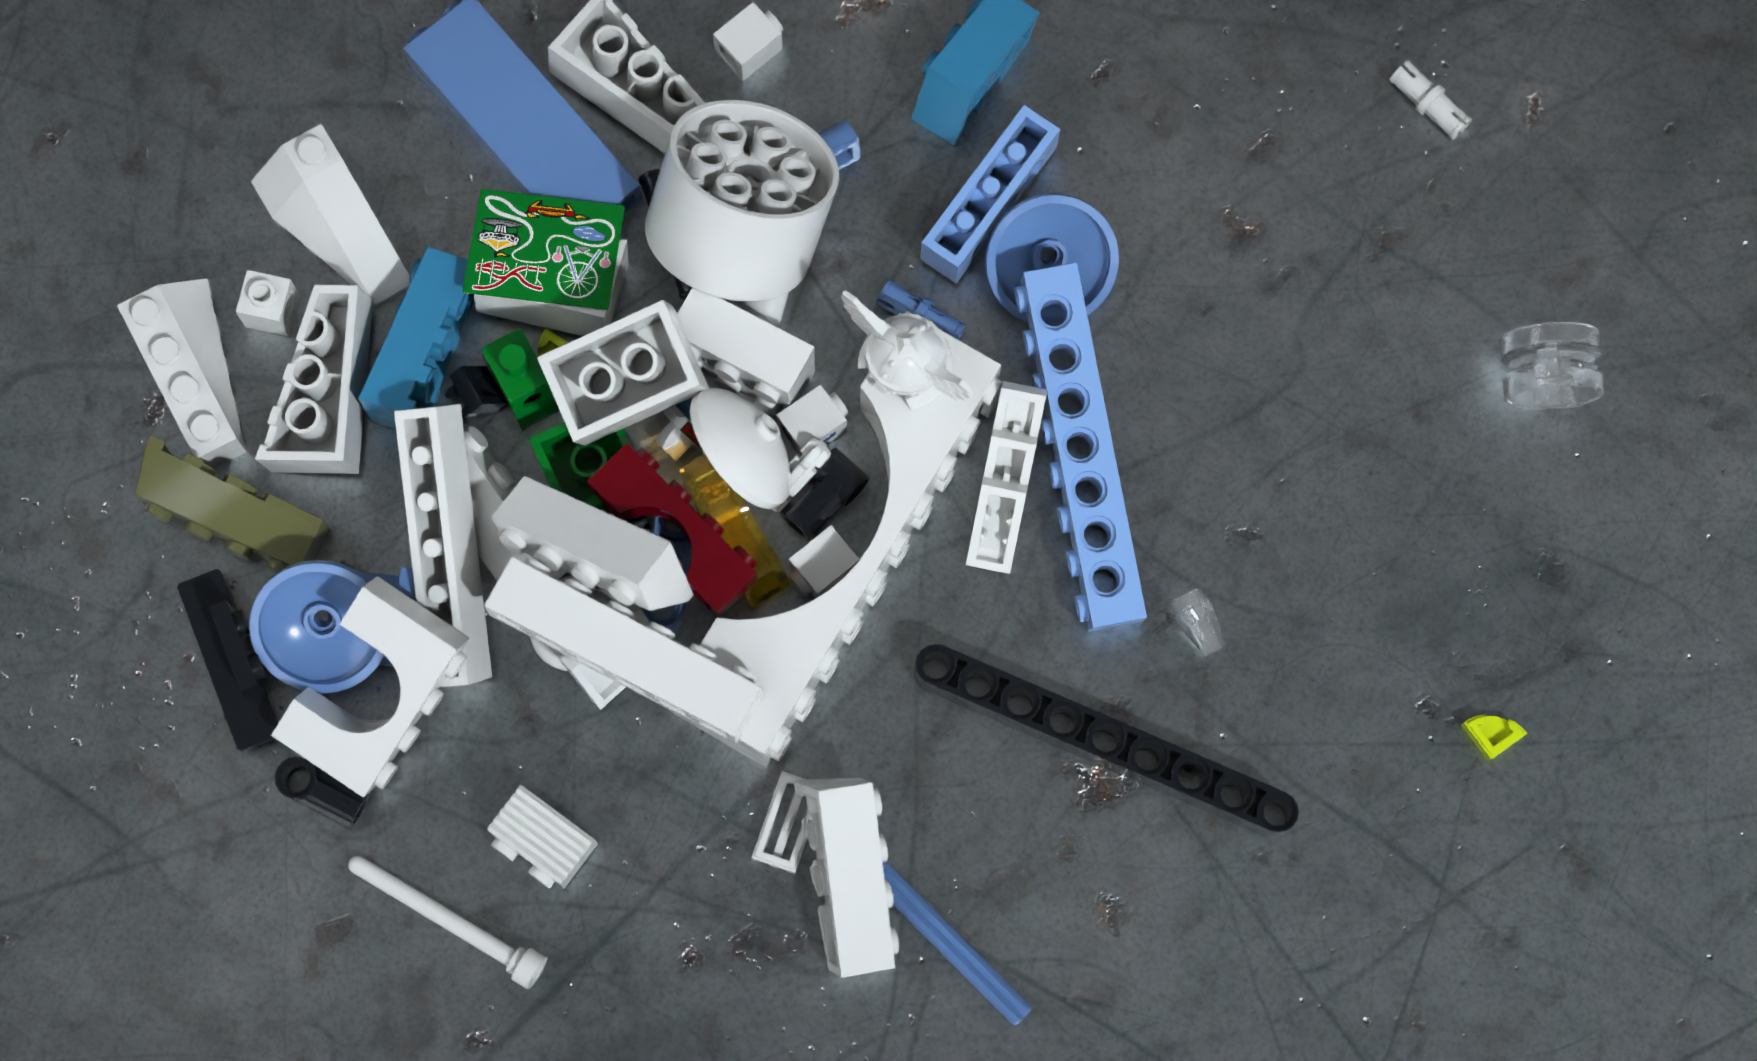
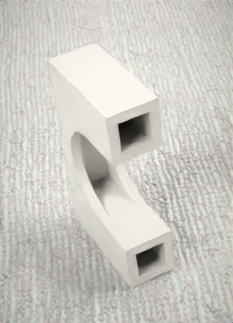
M378 576L361 588L340 625L384 654L394 666L401 688L400 701L395 714L382 720L361 719L349 714L308 687L292 700L271 734L272 737L363 798L376 786L383 789L391 780L398 768L392 761L399 750L406 753L417 739L421 730L415 726L423 713L430 716L441 701L444 693L438 688L446 676L452 680L465 663L468 656L463 654L462 650L470 639Z

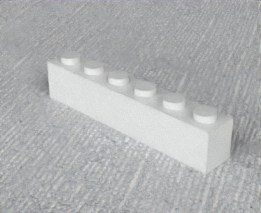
M461 404L394 411L416 602L470 638L462 650V653L468 656L465 663L452 680L446 676L440 687L470 685L491 678L492 669Z
M511 557L484 605L490 616L724 739L737 744L763 696L762 687L756 684L758 681L757 676L736 665H733L731 671L714 662L717 658L715 654L697 644L692 643L688 649L674 642L675 634L657 623L650 622L649 626L646 627L632 620L631 618L634 613L617 602L609 600L605 606L590 598L593 592L577 581L568 579L565 584L549 576L551 569L532 558L527 557L523 563Z

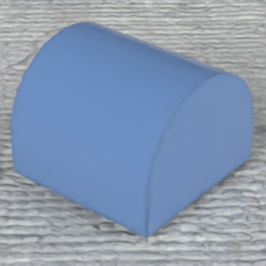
M845 119L818 133L833 152L839 170L860 159L858 136Z

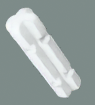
M816 438L809 439L800 450L802 455L796 454L789 462L791 473L789 495L783 503L773 508V511L781 512L792 500L789 496L795 497L817 473L815 467L821 468L830 458L831 452L825 442L819 441Z

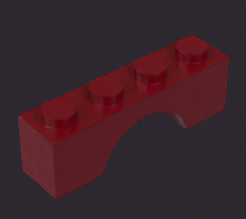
M626 443L587 480L589 490L617 518L623 521L638 516H656L676 525L686 536L692 550L691 563L686 579L693 595L716 618H720L757 582V572L753 569L757 562L742 546L738 544L733 549L721 537L725 530L709 513L705 512L700 516L689 505L693 500L692 497L676 480H672L668 484L656 472L660 465L644 448L641 447L636 452Z

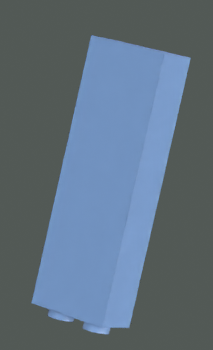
M458 0L453 2L443 11L441 18L429 28H420L408 39L407 45L403 49L409 65L521 193L625 206L624 214L643 200L640 184L477 0Z

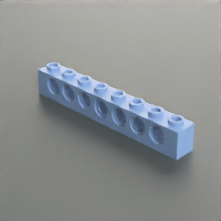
M1077 263L1023 272L1020 280L1021 286L1015 287V299L1018 312H1026L1029 330L1023 331L1024 345L1027 356H1035L1038 370L1037 374H1032V386L1047 389L1044 405L1047 417L1041 419L1040 425L1044 444H1052L1055 457L1054 462H1049V472L1053 489L1061 488L1064 506L1057 507L1058 519L1062 533L1069 532L1073 550L1066 551V559L1070 577H1078L1081 595L1075 596L1079 622L1087 621L1089 632L1143 622L1147 618ZM1046 307L1058 308L1063 313L1064 323L1059 326L1047 325L1041 318V310ZM1056 350H1063L1071 356L1073 366L1068 370H1058L1050 363L1049 354ZM1063 394L1075 395L1081 402V411L1073 415L1064 413L1058 405V397ZM1075 437L1084 439L1090 447V455L1084 459L1072 457L1067 450V441ZM1083 481L1093 483L1099 492L1098 500L1094 503H1084L1079 500L1075 492L1076 484ZM1096 525L1104 529L1107 534L1106 546L1102 548L1091 547L1084 538L1085 528ZM1108 570L1114 575L1116 587L1113 592L1104 593L1094 586L1093 575L1095 571Z

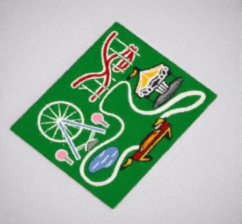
M481 189L462 292L608 310L625 206Z

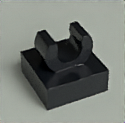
M461 366L449 375L454 385L447 389L445 396L447 399L462 398L465 404L461 410L462 419L473 418L477 414L496 413L507 404L487 366Z

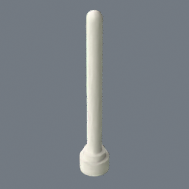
M356 855L350 858L348 868L352 873L506 965V971L512 974V981L528 990L540 976L547 962V957L533 948L525 950L520 947L516 950L364 857Z

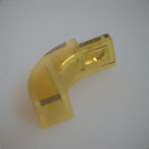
M701 455L691 463L680 468L679 471L684 481L682 484L693 499L691 503L695 511L700 516L705 512L709 513L725 530L721 537L733 549L738 544L742 546L757 562V565L753 568L757 572V582L743 594L750 607L789 587L790 583L781 560L758 526L744 498L724 481L707 456Z

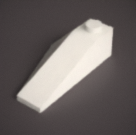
M319 124L283 144L251 181L272 219L303 243L304 247L311 253L317 255L349 285H359L373 300L375 307L407 291L410 286V275L323 125Z

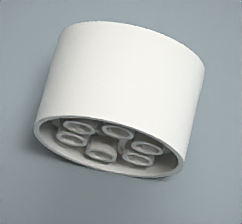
M718 100L698 105L684 113L672 129L645 220V234L648 245L657 260L672 275L685 284L706 294L735 301H762L784 295L803 280L810 266L839 183V168L836 158L830 147L817 132L798 118L777 108L743 100Z

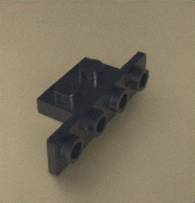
M215 569L179 583L177 586L237 749L244 752L274 740L275 738L271 734L278 725V720L262 681L263 678L268 677L267 670L256 652L252 653L246 638L250 636L249 622L242 609L236 611L222 572L219 569Z

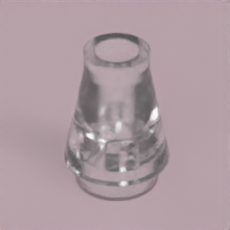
M1201 586L1169 603L1174 612L1170 616L1196 645L1203 657L1227 645L1221 632L1211 594L1205 595Z

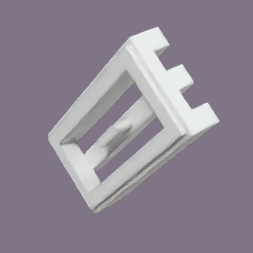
M782 771L751 859L796 874L808 838L804 839L802 826L790 860L782 858L803 798H797L796 792H794L773 855L764 852L788 784L794 785V781L807 780ZM807 809V812H806V814H805L804 819H806L807 815L809 814V813H808V809Z

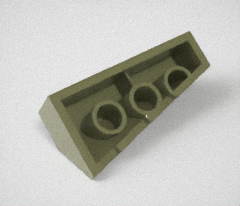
M150 435L146 442L135 495L146 505L145 513L165 523H169L171 517L186 523L185 531L204 541L209 542L212 536L227 542L226 550L246 560H250L252 554L268 561L265 567L274 573L295 563L316 560L331 531L324 520L270 493H266L264 498L256 495L258 490L232 474H225L222 480L216 477L217 471L189 453H186L183 460L173 456L165 446V441Z

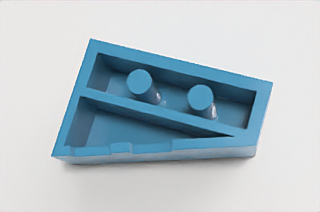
M974 0L966 14V22L963 25L956 23L944 40L943 46L945 47L940 53L936 50L932 51L923 64L921 73L925 75L911 119L955 147L962 137V130L967 116L971 111L978 114L985 104V100L982 97L996 80L1001 81L1027 44L1040 12L1021 0Z

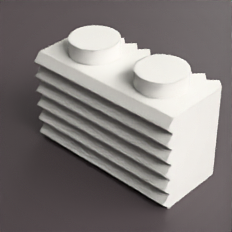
M522 785L517 788L516 792L487 828L488 832L495 837L491 846L512 862L519 855L530 863L532 867L527 873L548 889L554 883L565 889L598 845L594 838Z

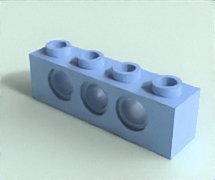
M1023 105L921 242L920 260L954 283H957L987 243L999 220L1013 208L1057 148L1060 128Z

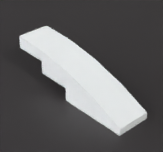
M1002 381L966 560L967 566L1010 574L1047 389Z

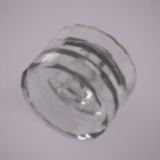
M1550 322L1517 328L1501 337V362L1505 367L1512 369L1503 377L1504 401L1507 405L1520 409L1554 410L1589 404L1604 396V371L1600 366L1593 364L1602 355L1601 332L1597 327L1575 322Z

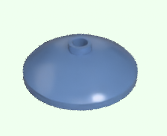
M1059 193L1037 195L1011 208L993 229L985 256L986 274L994 295L1008 312L1027 323L1026 312H1018L1015 299V287L1021 286L1020 280L1023 272L1077 263L1088 316L1107 298L1115 283L1119 267L1117 240L1111 226L1103 215L1084 200ZM1044 248H1054L1055 254L1051 260L1043 261L1040 259V253ZM1046 307L1041 310V318L1047 325L1059 326L1064 323L1063 313L1058 308Z
M325 560L295 563L274 574L260 589L250 614V637L254 650L262 664L282 682L303 691L310 687L318 693L338 692L353 687L365 680L378 667L384 654L341 626L340 623L361 588L370 581L361 573L346 565ZM326 610L332 615V619L328 621L321 620L316 612Z

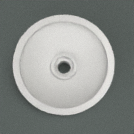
M710 387L696 394L690 404L691 422L699 444L715 470L735 492L755 506L773 509L783 503L789 495L791 473L786 447L776 422L753 403L728 390Z

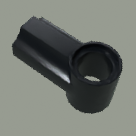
M837 448L830 451V458L821 468L815 467L817 473L780 512V516L788 525L808 541L841 506L846 507L870 480V477Z
M288 758L282 761L276 769L275 785L279 792L349 830L358 821L370 797V794H367L363 798L304 758ZM304 767L310 774L309 784L302 791L293 792L287 784L288 775L293 769Z

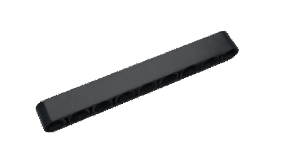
M928 645L917 655L914 670L917 683L924 690L1264 837H1280L1287 833L1298 820L1299 809L1296 801L1291 795L944 645ZM929 659H940L947 665L948 672L942 678H930L923 671L922 666ZM978 676L984 678L990 686V691L981 697L969 694L965 688V682L971 677ZM1013 695H1024L1030 700L1032 710L1025 715L1014 714L1009 709L1007 700ZM1055 713H1066L1072 718L1074 729L1069 733H1058L1050 725V717ZM1098 731L1111 733L1116 739V748L1108 752L1100 751L1093 744V734ZM1140 749L1153 751L1158 757V767L1154 770L1142 769L1136 763L1135 753ZM1184 767L1195 769L1201 777L1200 786L1193 789L1183 786L1178 779V770ZM1232 785L1240 789L1244 798L1243 804L1239 807H1231L1225 804L1221 798V788ZM1273 803L1281 806L1286 814L1285 824L1280 826L1270 824L1264 816L1265 805Z

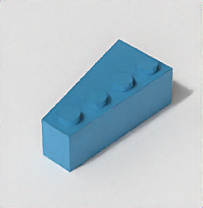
M427 247L422 259H416L410 274L409 289L404 299H401L398 304L393 324L358 398L372 423L396 430L394 411L435 406L474 303V294L462 292L468 259L431 247Z

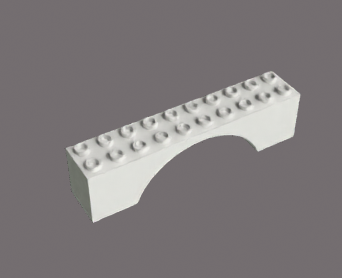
M942 331L943 336L948 341L954 358L952 374L963 379L974 389L972 391L974 396L967 401L959 399L956 401L943 393L929 405L911 410L905 395H892L889 391H886L885 394L880 392L875 387L876 381L869 377L868 374L860 386V411L872 427L885 460L888 477V497L879 528L859 562L830 590L796 609L758 619L734 620L716 618L699 645L715 654L717 658L714 662L731 671L733 665H736L757 676L758 681L756 684L762 687L763 696L737 744L724 739L675 712L673 713L767 768L772 758L779 762L786 753L793 739L790 737L792 725L796 719L803 723L816 702V698H814L816 693L815 687L819 681L827 684L840 662L837 659L840 651H838L843 642L851 645L863 625L861 618L864 614L862 610L865 605L874 606L879 600L887 585L884 582L887 577V569L890 565L897 568L910 547L907 544L911 537L910 531L913 527L919 531L921 530L933 509L930 505L933 502L935 490L942 493L945 491L956 471L954 466L958 459L956 458L957 454L960 452L966 455L979 433L976 430L981 421L979 420L980 416L983 415L989 418L998 404L999 392L1002 386V381L999 380L1001 364Z

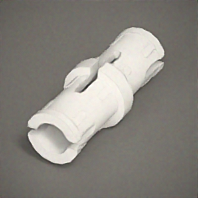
M1407 60L1402 65L1403 68L1400 66L1389 81L1417 105L1415 110L1421 116L1424 114L1428 115L1454 140L1459 135L1458 133H1462L1471 123L1472 118L1467 116L1444 94L1446 91L1444 87L1440 84L1435 86L1410 60Z

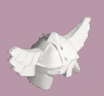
M846 290L842 293L841 299L845 303L844 308L851 315L850 318L868 335L859 352L858 369H869L868 376L876 381L875 387L880 392L885 394L886 391H889L892 395H905L911 410L929 405L943 393L956 401L959 399L967 401L974 396L972 393L974 389L963 379L952 374L954 358L949 343L944 338L942 330L938 329L932 321L924 316L899 313L883 321L861 303L857 297Z

